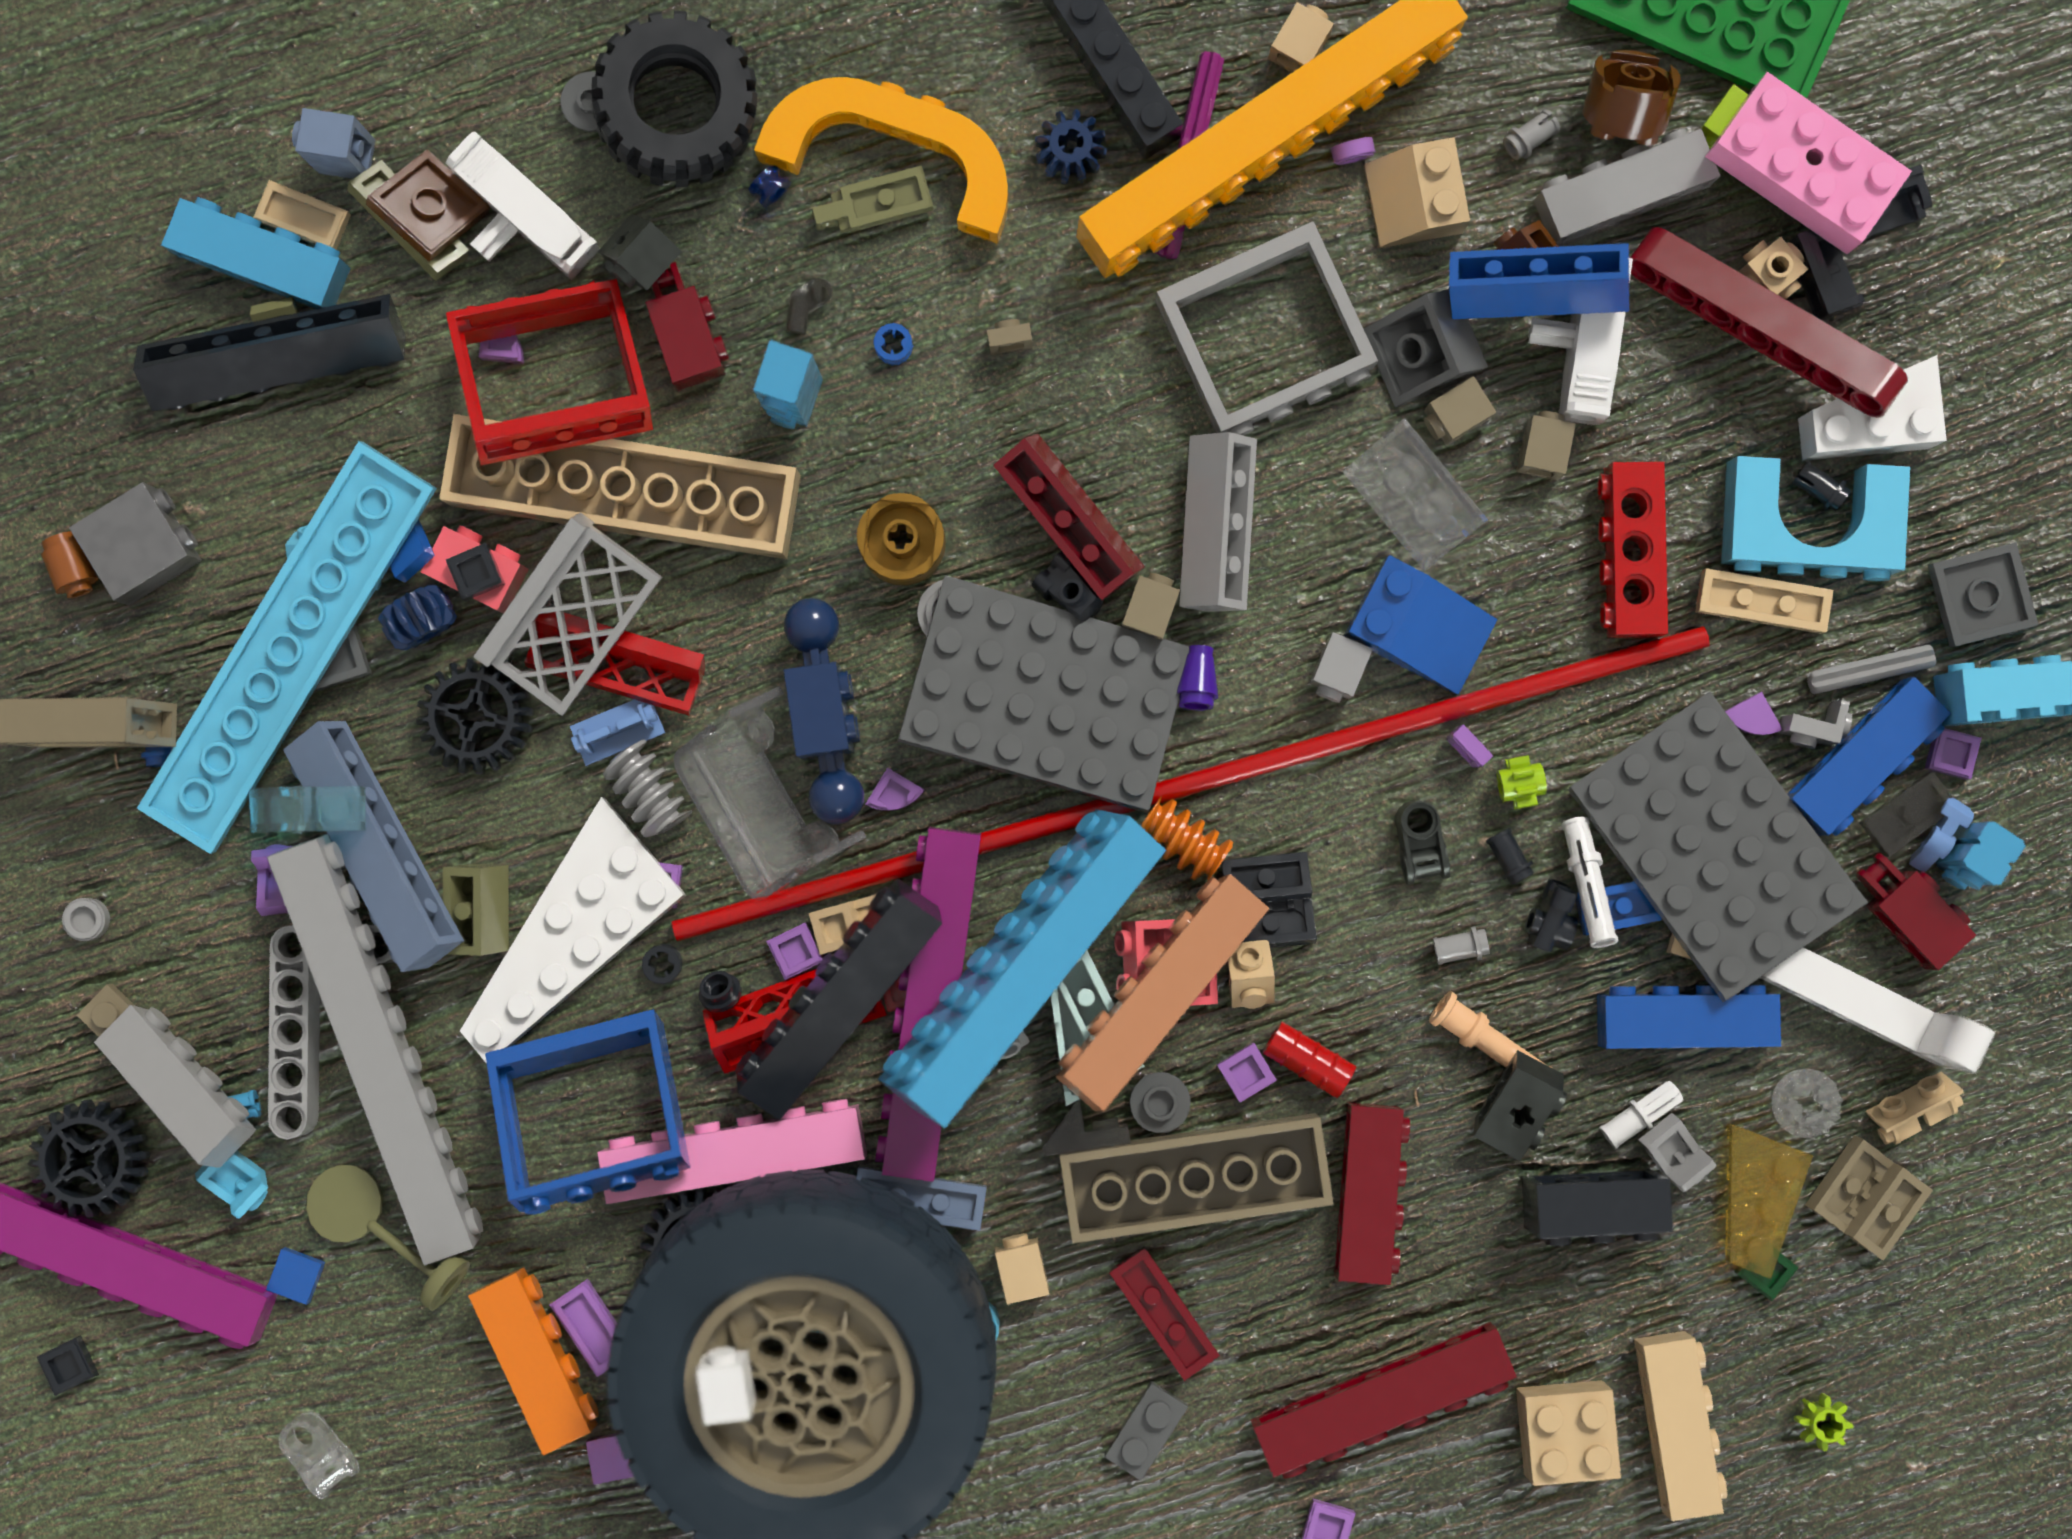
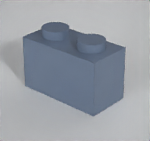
M302 108L301 119L295 122L292 131V143L296 147L295 151L319 174L353 179L371 167L375 139L355 116Z

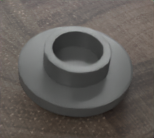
M596 72L577 74L566 83L561 93L560 103L564 116L575 128L586 132L597 131L591 92L592 77H595Z
M1150 1073L1141 1078L1131 1092L1130 1108L1133 1117L1140 1126L1148 1131L1166 1133L1175 1130L1186 1120L1191 1105L1189 1092L1184 1083L1170 1073Z

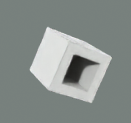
M721 1347L709 1351L707 1355H703L696 1371L704 1425L750 1420L756 1399L748 1350L735 1352V1349L732 1347Z

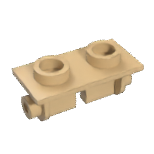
M1941 1071L1921 1079L1918 1084L1897 1095L1883 1099L1880 1104L1866 1110V1114L1881 1127L1877 1132L1883 1143L1888 1145L1893 1142L1897 1145L1901 1141L1922 1131L1918 1117L1923 1115L1926 1124L1932 1126L1951 1115L1957 1114L1958 1107L1963 1105L1960 1095L1964 1091Z

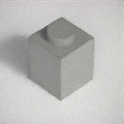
M1332 632L1327 638L1309 684L1317 686L1316 694L1337 703H1340L1342 697L1349 700L1355 694L1373 648Z

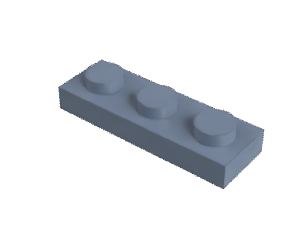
M858 1167L856 1179L861 1181V1178H865L887 1186V1191L895 1190L914 1201L915 1207L921 1206L938 1220L940 1225L980 1231L987 1190L986 1185L934 1178V1182L893 1177L882 1175L881 1169Z

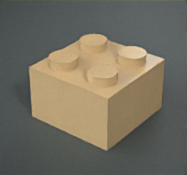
M1600 1380L1516 1388L1524 1475L1533 1486L1621 1479L1613 1389L1605 1382Z

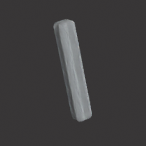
M1923 645L1811 671L1807 674V682L1812 694L1823 693L1931 668L1936 665V656L1931 645Z

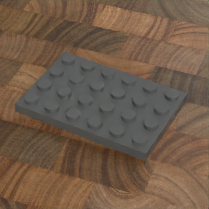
M945 575L897 742L1147 813L1151 807L1180 694L1176 692L1186 657L1189 653V646L1165 639L1159 640L1152 635L1094 618H1089L1082 622L1069 611Z
M1711 692L1696 700L1568 789L1722 1002L1727 1001L1868 903Z

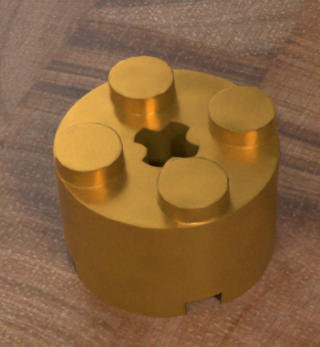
M894 493L879 499L862 515L857 529V544L863 560L874 575L890 584L912 585L926 580L939 567L945 553V533L938 514L928 503L915 495ZM905 530L909 539L913 541L912 543H906L904 549H897L895 542L891 541V538L899 537L900 531Z

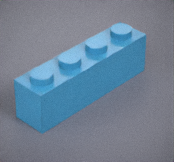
M197 197L195 203L182 198L179 199L161 246L175 256L283 297H293L294 301L315 309L337 304L350 271V267L339 258L340 251L316 242L314 248L299 243L301 240L300 236L276 227L274 233L260 228L261 222L240 212H237L235 218L220 213L222 210L221 206Z

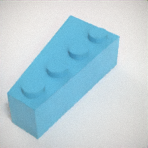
M2061 655L2034 657V664L2018 665V659L1990 661L1991 667L1975 668L1974 662L1947 665L1948 673L1933 676L1936 699L1951 713L1941 724L1946 727L2072 715V661L2061 662Z

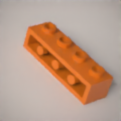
M525 1267L470 1294L468 1297L542 1455L544 1456L591 1433L598 1425L595 1419L599 1417L598 1408L590 1393L584 1394L577 1381V1378L580 1377L579 1367L572 1354L568 1353L565 1355L558 1340L562 1337L561 1329L553 1314L547 1315L540 1302V1299L543 1298V1292L537 1278L533 1274L528 1275Z

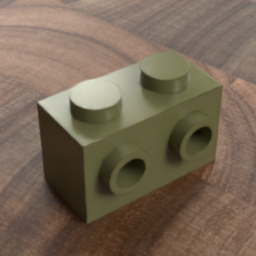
M465 864L443 867V903L464 942L448 954L483 956L508 951L509 865Z

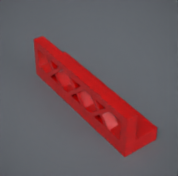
M556 612L539 614L535 620L538 639L560 636ZM564 613L568 634L590 632L587 619ZM596 622L598 630L614 628ZM624 631L605 657L609 668L593 674L586 685L689 716L705 673L704 654ZM609 635L599 636L600 646L603 645ZM591 638L569 641L570 649L571 647L580 649L576 652H573L571 649L573 664H579L578 660L594 653ZM530 646L524 663L525 667L536 670L532 647ZM564 657L554 662L542 659L544 668L566 666ZM612 659L620 662L614 665ZM632 666L644 668L650 680L634 687L625 684L619 672ZM583 670L575 671L576 681L583 673ZM653 671L660 673L661 675L655 677ZM567 672L551 674L568 679ZM610 676H614L616 681L607 678ZM673 678L690 682L684 701L665 696L660 684ZM655 688L657 693L648 690Z
M817 969L743 995L736 1005L727 1011L714 1013L706 1009L702 1010L711 1050L724 1074L736 1070L741 1058L748 1051L754 1052L762 1043V1036L768 1025L776 1018L781 1020L790 1009L789 1003L795 992L801 986L808 987L817 976ZM882 999L876 1003L860 1024L887 1015ZM771 1001L780 1003L773 1013L765 1016L757 1013L765 1003ZM732 1015L739 1017L734 1027L718 1032L716 1021Z

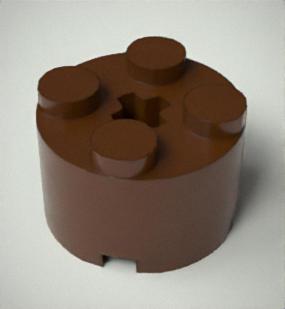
M1612 51L1610 59L1603 60L1602 55L1599 56L1594 64L1582 111L1585 119L1591 124V134L1605 140L1619 137L1634 140L1641 145H1655L1658 142L1659 136L1667 129L1681 81L1677 69L1670 65L1668 72L1658 66L1660 58L1639 51Z

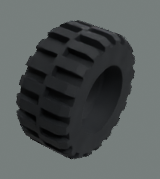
M674 10V18L663 19L661 11L648 14V22L640 24L638 19L625 24V33L622 36L614 33L607 41L606 53L599 54L595 64L596 74L595 77H592L591 87L593 114L597 124V132L602 143H607L609 154L617 163L623 161L627 164V172L637 178L645 174L650 177L651 184L663 186L664 180L676 181V188L688 187L689 180L698 179L700 184L713 180V173L717 170L724 173L733 166L734 157L742 155L748 145L749 135L753 132L758 96L756 93L754 69L748 67V55L743 47H735L732 44L733 35L723 27L718 32L711 28L712 20L701 15L698 16L697 22L687 20L686 11ZM666 66L685 67L699 73L709 82L715 93L716 105L711 119L701 128L680 135L666 134L651 128L641 120L634 106L635 88L645 75L655 69Z

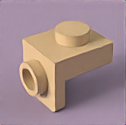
M1267 940L1242 942L1227 960L1229 968V994L1232 1008L1245 1007L1255 1009L1265 1004L1275 1003V975L1269 942Z

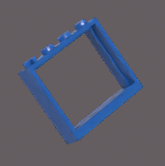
M654 1009L485 1053L508 1201L519 1212L526 1214L543 1213L551 1208L550 1205L563 1201L569 1203L585 1202L592 1199L594 1193L609 1189L612 1192L627 1191L636 1187V1182L651 1178L655 1181L670 1180L677 1177L679 1171L691 1168L664 1024ZM651 1043L670 1150L530 1187L512 1079Z

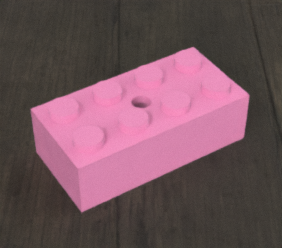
M1766 72L1753 87L1705 156L1845 254L1850 253L1865 240L1912 172L1769 72Z

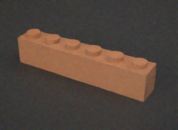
M1231 874L1220 877L1218 880L1212 877L1203 885L1196 895L1201 900L1191 913L1184 910L1169 927V930L1174 934L1164 946L1157 943L1146 954L1141 962L1146 967L1136 980L1130 976L1124 981L1114 994L1118 1001L1108 1013L1104 1010L1100 1011L1087 1026L1086 1030L1090 1035L1080 1047L1077 1044H1073L1059 1060L1058 1064L1062 1069L1056 1075V1078L1095 1112L1105 1111L1270 909Z

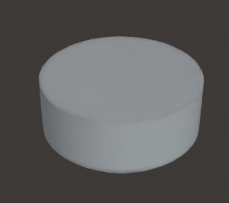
M79 898L69 903L65 908L62 924L66 933L73 939L92 941L105 934L110 924V914L107 907L101 901L94 898Z

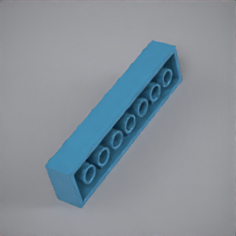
M1097 809L1086 814L1077 824L1075 829L1077 833L1070 842L1053 853L1048 862L1050 867L1041 878L1032 881L1025 888L1021 895L1023 900L1016 909L999 920L994 928L995 935L987 945L978 948L967 961L968 968L958 981H953L945 987L939 997L940 1003L933 1012L922 1017L915 1024L911 1032L912 1038L904 1048L895 1051L887 1059L883 1067L884 1072L878 1080L913 1110L944 1128L949 1124L1165 853L1166 850L1130 816Z

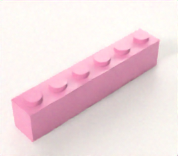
M839 1099L822 1103L823 1111L806 1113L805 1106L789 1108L780 1120L771 1119L763 1121L762 1113L738 1117L736 1118L737 1125L720 1128L719 1121L694 1125L695 1133L685 1134L690 1169L679 1171V1175L670 1180L655 1181L651 1178L636 1182V1187L623 1192H612L610 1189L605 1190L606 1204L744 1181L757 1176L764 1177L770 1173L790 1170L796 1172L797 1170L864 1160L867 1157L859 1104L848 1106L847 1099ZM667 1129L652 1132V1140L635 1143L634 1136L608 1140L609 1148H604L597 1152L600 1168L669 1151L670 1145Z

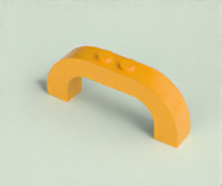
M834 77L806 84L793 91L774 108L763 125L754 149L758 162L799 175L807 150L818 134L838 124L859 125L941 153L959 165L967 179V191L957 217L959 231L998 244L1007 218L1008 185L1006 171L1001 156L989 136L967 117L945 108L946 105L941 100L927 95L921 96V99L906 95L902 87L890 82L883 81L881 85H877L856 78Z

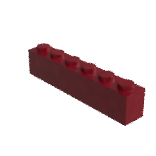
M1489 1321L1251 1419V1423L1273 1477L1282 1475L1284 1479L1305 1472L1307 1470L1306 1464L1320 1458L1324 1462H1329L1344 1456L1348 1452L1347 1447L1363 1441L1364 1445H1371L1382 1441L1388 1436V1430L1401 1425L1405 1429L1421 1425L1428 1420L1427 1414L1443 1408L1444 1412L1460 1409L1469 1403L1467 1398L1481 1392H1484L1486 1396L1499 1393L1508 1388L1509 1384L1507 1381L1515 1379L1517 1376L1497 1328Z

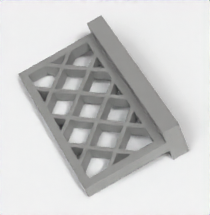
M582 513L570 518L473 656L486 667L493 665L561 716L567 712L662 579V576L593 526L595 523ZM591 540L606 549L609 567L586 569L584 550ZM615 557L626 565L617 566ZM577 562L579 571L570 572L574 564ZM634 570L648 580V582L639 594L622 596L618 572ZM610 573L615 597L592 600L588 576ZM580 577L584 601L562 604L560 584L564 579ZM553 596L555 606L545 607L550 598ZM633 601L625 612L623 602ZM616 603L619 618L618 624L615 628L598 630L593 606ZM586 607L590 632L568 634L564 610ZM556 612L560 636L538 639L535 625L536 618L542 613ZM529 631L530 640L521 641L526 632ZM609 635L603 645L600 646L599 636ZM591 638L594 650L593 659L587 663L573 664L569 641ZM561 642L566 666L544 668L539 645ZM531 646L536 670L521 672L507 662L515 648ZM584 670L576 681L575 671ZM567 672L570 691L563 701L548 691L545 675ZM537 676L538 683L529 677Z

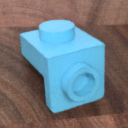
M236 1151L220 1168L203 1165L195 1173L196 1181L230 1205L231 1214L237 1219H240L247 1210L254 1211L264 1201L268 1192L265 1170L239 1151Z

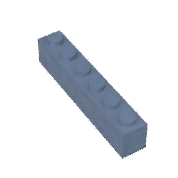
M346 721L316 722L283 749L291 764V770L304 788L310 800L311 808L320 818L330 837L331 843L336 842L343 855L344 865L349 873L350 881L358 890L368 908L371 921L378 927L384 938L392 960L398 965L401 972L429 968L464 942Z

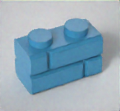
M1994 821L1971 823L1967 829L1959 825L1953 835L1956 837L1953 849L1944 859L1939 858L1935 863L1937 864L1936 867L1944 871L1942 878L1951 885L1961 890H1965L1967 886L1980 890L1983 885H2001L2011 870L2009 863H2015L2026 846L2022 839Z

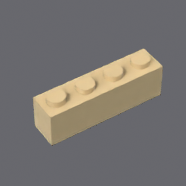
M1686 1331L1634 1339L1662 1512L1671 1521L1723 1514L1722 1499H1727V1487L1722 1472H1717L1715 1456L1720 1455V1444L1716 1430L1714 1428L1710 1429L1707 1412L1713 1411V1401L1708 1385H1703L1700 1369L1706 1367V1358L1701 1342H1696L1695 1337Z

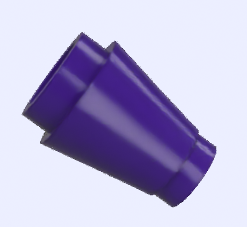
M1205 645L1189 646V653L1187 654L1176 692L1180 694L1179 706L1181 708L1195 711L1213 709L1214 700L1218 699V689L1212 647Z

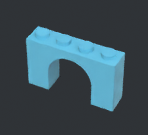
M1736 456L1727 462L1721 564L1735 565L1734 571L1740 573H1760L1761 567L1777 568L1778 575L1785 576L1804 575V569L1820 570V577L1832 579L1847 578V572L1863 573V580L1889 581L1890 575L1905 570L1910 467L1866 464L1855 470L1852 518L1847 532L1834 546L1814 547L1802 543L1793 537L1781 520L1778 508L1780 458Z

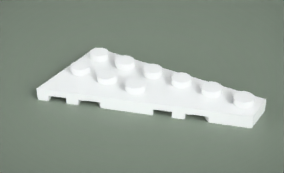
M600 798L460 1029L463 1036L485 1062V1053L515 1044L686 896L684 891L672 880L668 872L661 867L658 860L606 798Z

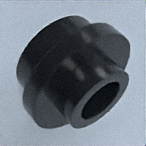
M725 971L709 973L703 978L699 987V1000L702 1006L714 1013L724 1012L732 1008L739 1001L742 994V987L738 979Z

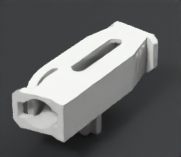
M475 131L469 134L449 155L446 164L452 172L497 213L494 219L470 244L489 262L519 232L568 278L573 280L600 249L597 246V242L583 231L558 205Z
M1629 258V283L1633 258ZM1625 312L1571 314L1570 323L1532 318L1531 327L1528 332V343L1567 349L1559 413L1565 416L1564 421L1600 425L1610 417Z

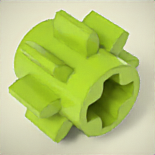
M1529 755L1506 759L1507 769L1496 771L1497 787L1502 802L1513 800L1514 809L1538 805L1537 796L1547 793L1546 777L1542 764H1530Z
M1821 1393L1819 1401L1816 1402L1803 1399L1802 1403L1805 1408L1802 1414L1794 1416V1420L1805 1428L1799 1437L1806 1443L1816 1438V1445L1822 1451H1827L1828 1443L1837 1442L1844 1446L1845 1441L1842 1437L1846 1429L1854 1428V1424L1845 1420L1842 1416L1848 1407L1840 1401L1831 1406V1399L1825 1393ZM1826 1415L1829 1416L1830 1422L1823 1423L1821 1429L1818 1428L1817 1422L1824 1421Z

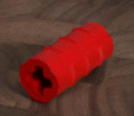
M1283 1021L1279 1023L1263 1050L1264 1055L1278 1062L1280 1066L1288 1068L1298 1074L1299 1078L1306 1079L1316 1085L1318 1089L1321 1088L1335 1098L1342 1094L1356 1070L1354 1064L1339 1056L1338 1053L1332 1052L1322 1046L1320 1042L1312 1040Z

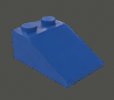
M1388 555L1382 561L1344 637L1373 648L1372 651L1455 695H1459L1498 619L1429 575Z

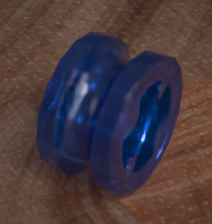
M777 165L764 170L748 189L753 196H760L759 203L762 207H768L776 202L791 185V180L788 177L782 178L780 176L781 170Z

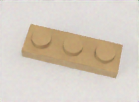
M1706 568L1701 573L1695 612L1823 634L1828 629L1834 590Z

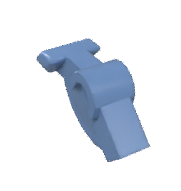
M1947 798L1941 809V814L1944 817L1938 821L1920 847L1911 855L1909 864L1921 872H1926L1939 858L1944 859L1951 852L1956 842V837L1953 835L1959 825L1967 829L1973 821L1974 813L1971 809L1955 798Z

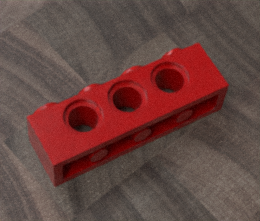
M1612 462L1604 468V474H1599L1597 484L1599 500H1604L1605 517H1600L1598 525L1599 541L1605 543L1606 559H1602L1599 566L1600 584L1606 585L1607 602H1602L1600 608L1601 627L1607 628V639L1660 638L1668 634L1665 462ZM1623 498H1631L1638 503L1640 512L1637 518H1630L1623 513L1621 508ZM1625 540L1634 541L1639 546L1641 554L1638 561H1631L1624 556L1622 545ZM1626 583H1633L1639 587L1641 591L1639 604H1631L1625 599L1623 588Z

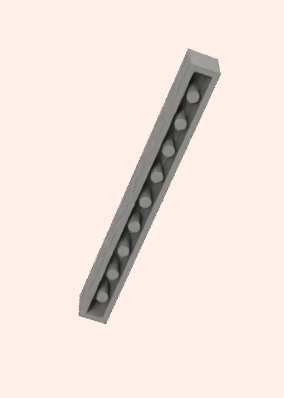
M328 834L267 856L424 1266L473 1249L482 1237L480 1234L483 1232L482 1219L475 1207L470 1208L465 1194L468 1191L466 1177L460 1167L455 1168L449 1153L453 1150L450 1135L445 1127L440 1128L434 1112L437 1111V1102L434 1093L430 1087H424L419 1071L422 1070V1064L419 1054L414 1046L409 1047L403 1032L406 1030L405 1017L399 1006H393L388 990L391 989L389 975L383 965L378 966L372 949L375 948L374 936L370 927L367 924L362 925L356 909L360 906L359 897L354 886L351 883L347 884L341 870V867L344 866V859L336 842L331 843Z

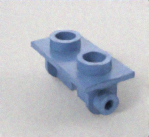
M632 700L570 726L573 737H571L572 743L577 753H581L586 766L622 752L640 740L648 741L665 734L655 706L638 700Z

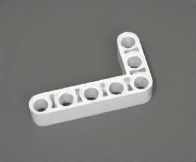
M1806 948L1800 949L1760 977L1924 1060L1948 1069L1976 1074L1995 1035V1032L1962 1016L1933 1012Z

